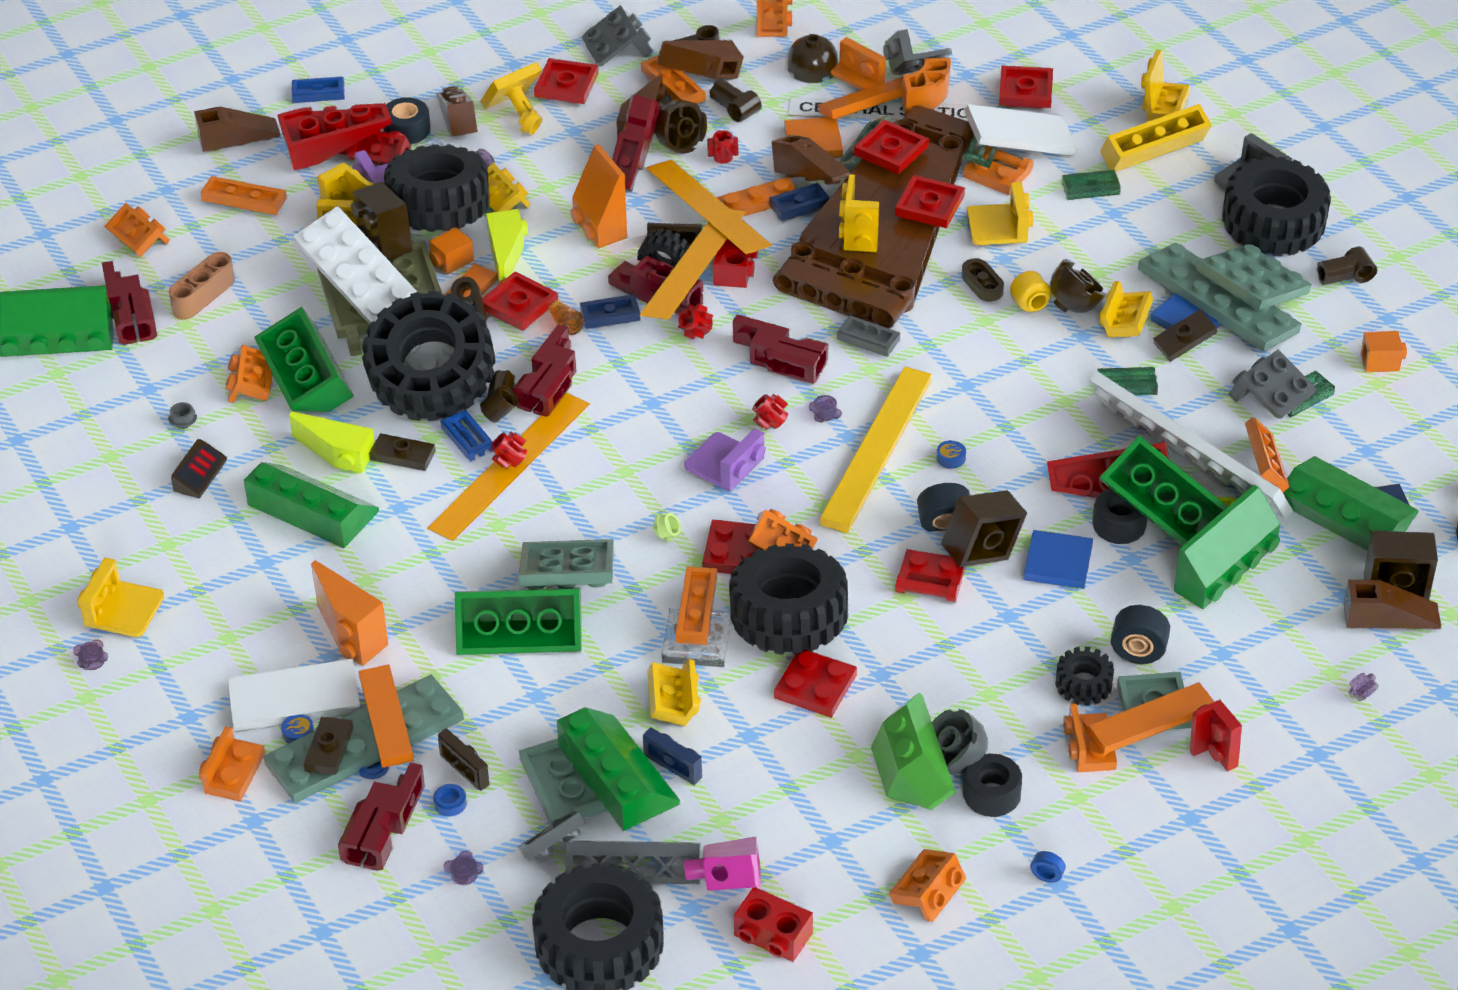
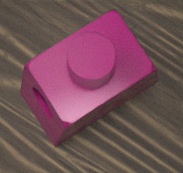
M757 836L703 846V858L684 860L686 880L705 878L707 890L710 891L761 887V866Z

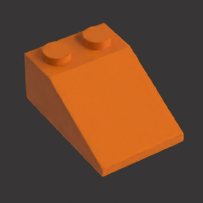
M598 144L593 147L573 194L571 217L576 225L579 224L583 229L586 238L592 240L599 249L627 238L625 174Z
M314 560L311 563L317 606L341 654L346 659L353 658V661L364 666L389 645L383 602Z

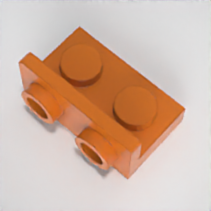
M757 0V37H787V26H792V11H787V5H792V0Z
M848 37L840 41L839 63L831 70V75L859 90L885 83L886 57Z
M127 203L104 226L140 257L144 255L158 238L165 244L170 241L163 234L166 229L155 219L151 222L148 221L150 216L139 206L133 209Z
M242 344L237 355L232 354L228 364V370L231 371L225 385V390L229 391L228 402L234 403L238 393L266 401L270 394L272 372L261 350Z
M769 509V511L764 510L758 514L756 518L758 521L747 544L762 551L767 550L768 546L777 545V547L785 546V544H794V546L800 547L803 544L811 546L813 549L818 538L811 535L812 531L801 524L794 526L785 521L786 517L782 513Z
M1074 703L1069 706V716L1063 717L1065 735H1070L1071 740L1068 741L1070 760H1075L1077 772L1116 770L1117 759L1115 751L1103 754L1088 734V725L1108 718L1107 713L1079 714L1077 704Z
M225 726L220 737L217 736L214 739L212 752L208 759L202 762L199 769V778L202 779L204 793L241 802L264 758L263 756L266 754L264 745L234 739L232 727Z
M923 849L891 889L889 895L895 904L920 907L925 920L933 922L966 880V876L955 853Z

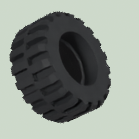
M432 144L428 147L419 146L414 150L408 149L404 151L402 155H396L385 168L384 184L406 203L409 226L413 230L421 231V229H424L427 232H435V230L450 231L451 228L455 227L459 229L465 227L467 223L472 224L476 222L489 207L488 167L476 152L468 151L467 148L461 146L457 148L454 145L448 144L446 146H439V144Z
M1269 156L1263 157L1262 160L1256 158L1250 160L1247 165L1244 163L1230 175L1226 185L1222 221L1227 232L1230 235L1232 234V238L1238 244L1243 243V246L1247 244L1254 245L1265 255L1266 253H1271L1273 256H1282V254H1288V256L1295 255L1299 250L1303 252L1312 245H1315L1324 234L1331 203L1330 189L1324 178L1319 173L1315 174L1314 168L1309 165H1302L1301 161L1295 159L1293 161L1286 160V157L1272 159ZM1265 204H1275L1286 208H1276Z
M785 544V546L777 547V545L768 546L767 550L762 551L759 549L753 552L752 557H745L731 574L729 595L732 624L741 638L751 646L757 645L759 650L765 652L772 650L775 654L784 655V652H792L793 655L801 654L804 650L811 652L817 650L821 644L825 646L830 643L834 637L840 634L847 623L848 580L846 572L834 557L828 556L825 551L819 548L813 550L811 546L803 544L801 547L794 546V544Z
M602 863L592 864V867L583 868V865L572 869V873L567 874L564 872L557 876L555 884L550 882L542 890V895L537 898L534 905L535 912L532 914L536 958L539 959L540 967L544 973L550 974V979L557 985L561 986L564 983L566 990H628L634 987L635 981L640 983L649 976V969H655L660 961V954L663 953L664 947L661 901L658 894L653 891L652 885L645 879L639 880V874L629 869L625 872L622 871L621 866L613 864L610 867H602ZM596 918L615 920L627 927L619 935L602 941L585 940L571 933V930L580 923Z

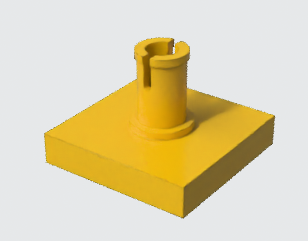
M538 62L494 80L480 100L484 109L486 110L510 99L519 117L526 111H532L534 108L529 103L524 92L530 89L542 71Z

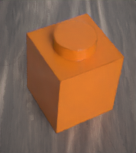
M457 227L429 240V256L432 265L442 270L446 275L474 261L472 240Z
M1398 331L1364 332L1360 354L1365 372L1400 371L1402 359H1406L1407 348L1406 343L1401 342Z

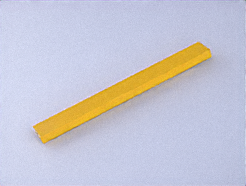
M904 366L820 517L821 526L845 533L849 532L931 382V373Z

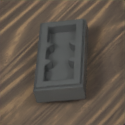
M850 315L837 331V340L888 357L899 343L901 333Z

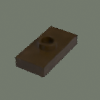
M1199 309L1154 337L1153 341L1156 347L1171 362L1215 335L1217 327Z
M380 433L370 451V460L426 471L436 452L435 444Z
M321 717L304 761L305 772L337 775L354 728L352 720Z
M447 728L438 733L440 756L478 790L482 791L490 785L488 764L478 756L476 750L471 745L466 746Z

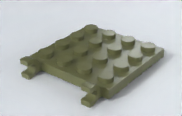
M425 241L412 243L413 252L388 260L420 294L429 293V291H438L442 294ZM317 268L337 338L347 339L350 356L361 355L359 335L367 334L366 331L369 324Z

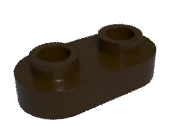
M974 258L962 264V279L980 299L992 302L1003 296L1004 282L986 261Z
M467 276L455 280L451 286V294L458 296L461 302L463 300L468 301L475 307V311L481 313L485 321H487V313L481 290L476 281ZM471 290L469 296L463 297L465 291Z

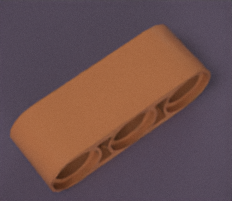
M216 252L209 255L170 287V302L173 315L176 318L186 320L194 317L233 285L235 277L232 259L229 254Z

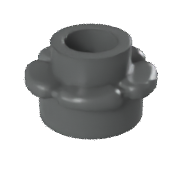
M180 402L173 405L170 409L168 421L171 425H176L177 428L186 429L197 420V414H195V410L189 403Z

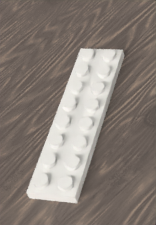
M338 206L293 236L294 243L369 325L372 321L376 322L378 319L377 314L384 308H389L393 301L399 298L404 299L409 297L410 294L417 292ZM443 342L423 343L411 350L404 363L414 370H432L447 362L452 356L454 348Z
M1098 371L1089 379L1095 388L1094 394L1103 400L1101 404L1111 413L1121 412L1125 415L1123 417L1124 420L1131 426L1138 428L1141 425L1147 429L1146 434L1154 441L1160 443L1161 440L1169 443L1168 448L1179 457H1183L1184 454L1192 458L1191 463L1202 472L1209 469L1215 473L1213 477L1222 485L1228 487L1232 484L1238 488L1237 493L1240 496L1253 485H1256L1261 489L1275 515L1278 514L1286 519L1293 512L1280 488Z

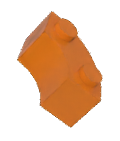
M950 57L924 59V65L920 70L912 74L903 75L901 103L905 115L913 106L918 105L934 109L946 99L949 91Z

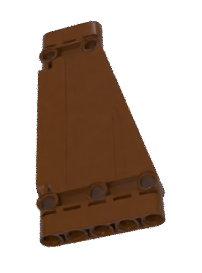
M918 105L913 106L903 119L896 120L893 123L929 138V147L899 175L864 159L851 172V174L855 175L854 200L879 202L877 252L844 250V239H839L840 222H844L839 217L840 200H842L843 183H848V176L803 230L799 241L791 246V255L772 279L774 286L779 291L888 329L894 326L903 313L913 309L940 227L895 216V206L913 175L954 185L962 165V157L976 140L969 121Z

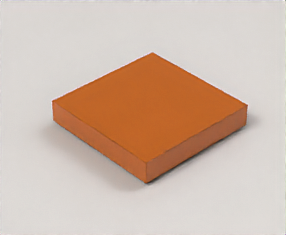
M823 117L784 120L786 136L808 137L832 157L843 156L837 119L833 120Z

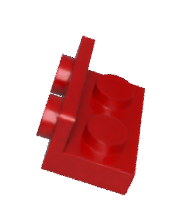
M379 130L351 146L347 156L350 160H355V153L365 150L373 164L381 166L388 164L396 155H402L404 151L411 149V145L407 137L400 132L392 131L387 133Z
M1220 699L1209 705H1202L1193 712L1190 753L1196 756L1209 750L1211 757L1216 762H1220L1228 772L1238 767L1242 725Z

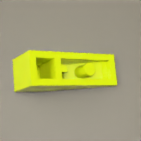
M519 209L486 213L488 237L499 284L512 274L524 249V236L528 235L526 219L521 220Z
M291 411L289 418L292 436L335 468L363 473L370 460V451L375 443L373 429Z

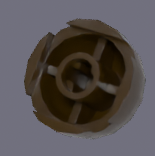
M809 34L795 40L788 52L787 70L789 73L791 71L794 74L796 80L805 83H820L824 77L829 75L830 79L834 77L831 75V70L838 64V53L829 39L817 34Z
M682 99L669 101L663 105L654 130L659 143L677 153L685 154L694 151L696 148L693 146L697 145L699 141L702 142L706 135L707 117L705 112L701 111L697 103Z
M1063 259L1051 275V293L1056 298L1053 301L1054 304L1063 312L1071 310L1075 313H1085L1094 309L1107 295L1102 292L1104 288L1083 268L1080 271L1072 268L1075 265L1074 262Z

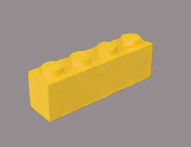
M1197 104L1109 135L1100 153L1111 173H1115L1201 142L1212 125L1201 105Z

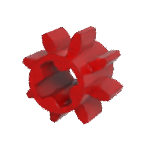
M726 130L715 132L713 138H707L708 157L713 156L717 163H729L732 161L733 156L739 155L738 137H733L732 133Z
M688 304L687 308L682 310L679 315L678 328L685 330V337L703 339L704 335L712 329L713 315L707 313L706 306L697 304L695 307Z
M764 394L755 402L752 408L757 414L753 421L762 429L765 428L767 430L769 427L777 429L788 417V413L784 410L788 403L779 395L772 394L770 397L768 394Z
M504 432L501 433L491 445L490 449L495 453L492 460L502 468L505 467L507 469L509 465L514 468L517 467L527 455V450L522 447L526 440L516 432H510L508 435Z

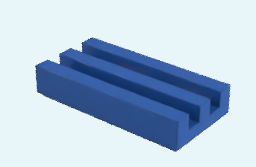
M342 76L292 80L293 103L345 100L344 77Z
M467 410L441 420L442 430L469 462L475 460V455L477 454L479 457L484 456L486 450L490 453L493 452L490 449L493 441ZM459 420H463V422L480 440L481 444H478V442L472 437L470 431L466 427H464Z

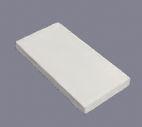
M967 104L964 111L975 138L980 145L1074 156L1078 149L1063 116Z
M353 658L227 678L234 732L282 725V722L292 715L303 714L314 720L321 717L346 715L361 709Z

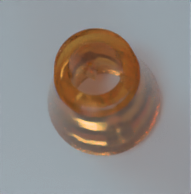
M560 300L553 301L550 304L549 313L556 326L560 324L568 327L569 335H575L580 332L583 327V316L578 310Z

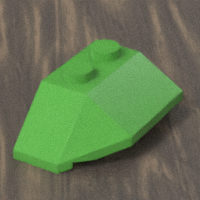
M917 693L882 722L871 749L886 796L890 799L932 810L956 791L922 694Z

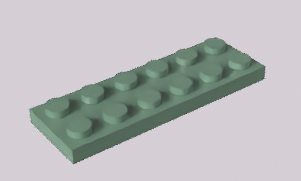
M1176 242L1139 260L1137 268L1139 271L1218 320L1220 324L1263 352L1300 333L1302 323L1291 317L1290 314L1283 312L1275 306L1258 311L1196 271L1197 262L1202 258H1199Z
M432 674L397 691L411 746L464 720L463 710ZM367 706L340 718L352 720L354 728L337 775L305 772L304 761L316 730L263 756L265 765L294 803L358 773L359 769L363 766L368 768L380 762Z

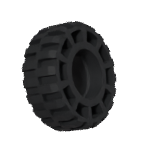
M429 291V293L425 294L416 292L404 299L399 298L393 301L389 308H384L377 314L378 319L376 322L372 321L366 331L368 337H365L362 344L364 353L362 357L363 365L372 391L376 393L377 399L383 405H389L393 413L399 416L406 414L408 419L420 421V418L428 421H437L441 417L455 415L462 409L467 410L474 404V400L477 397H482L487 390L486 382L489 383L494 375L495 352L490 331L487 328L484 317L481 313L476 312L475 307L468 301L463 300L461 302L456 295L449 293L442 295L438 291ZM443 342L454 348V352L448 361L432 370H414L403 364L411 350L423 343Z

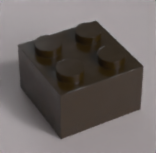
M383 182L352 191L353 203H351V210L356 218L357 227L386 259L390 260L413 252L406 203Z
M1008 490L961 496L957 501L941 545L959 567L1008 560L1027 516V511Z
M1372 531L1364 568V580H1381L1429 600L1438 562L1434 533Z

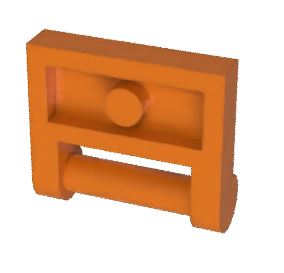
M982 145L980 152L963 168V177L1010 195L1011 183L1022 182L1032 171L1034 161L1028 158H1018L998 150L994 146ZM990 158H992V159H994V160H997V161H999V162H1002V163H1004V164H1007V165H1009V166H1012V167H1014V168H1017V170L1012 169V168H1010V167H1008V166L1002 165V164H1000V163H997V162H995V161H992V160H990Z

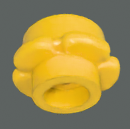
M536 110L526 111L521 116L519 125L522 126L520 128L522 133L527 132L532 135L540 127L542 117L538 115Z

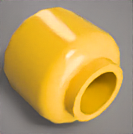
M1025 271L1015 277L1011 283V297L1023 311L1036 312L1042 310L1051 298L1050 286L1036 271Z

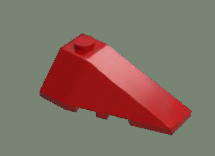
M386 103L353 105L350 109L337 110L336 106H327V110L312 111V107H304L277 114L294 171L321 164L392 124Z
M1167 442L1151 444L1170 460ZM1127 448L1047 461L1051 490L1097 498L1103 491L1110 489L1099 480L1100 476Z

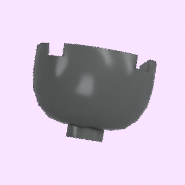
M949 709L942 712L932 721L950 775H963L968 765L977 762L986 754L988 737L984 726L970 713L963 709L955 712Z

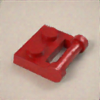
M906 549L900 573L897 576L895 592L905 594L906 591L944 597L946 601L956 603L966 566L959 567L951 556Z

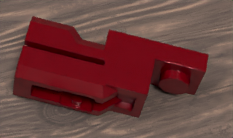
M638 95L631 96L623 132H619L612 157L615 164L625 174V190L628 191L633 190L638 169L643 170L661 109L657 101Z
M649 256L643 258L636 266L624 261L608 275V284L629 295L635 294L637 299L648 304L674 267ZM698 279L675 310V314L680 315L682 310L687 308L688 304L695 307L697 304L703 305V282Z
M113 261L102 262L118 342L124 345L137 343L132 314H135L140 342L156 338L157 331L149 291L141 287L139 275L121 277V272L114 270Z
M738 314L732 321L733 342L750 347V364L767 368L768 371L813 384L816 383L828 361V343L807 337L799 340L790 338L789 328Z
M557 324L531 358L532 372L523 374L514 386L513 392L516 394L519 402L516 407L528 412L533 410L534 414L545 417L549 416L572 386L571 379L576 373L575 351L570 349L571 340H569L568 327Z
M410 762L405 774L399 776L396 786L373 782L367 797L358 801L339 840L338 850L341 861L360 867L368 852L363 868L376 871L383 870L393 849L391 834L403 835L425 787L422 765Z

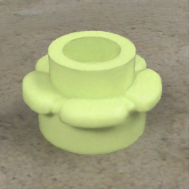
M662 513L655 517L653 529L659 538L670 542L675 536L680 534L681 525L679 519L673 513Z

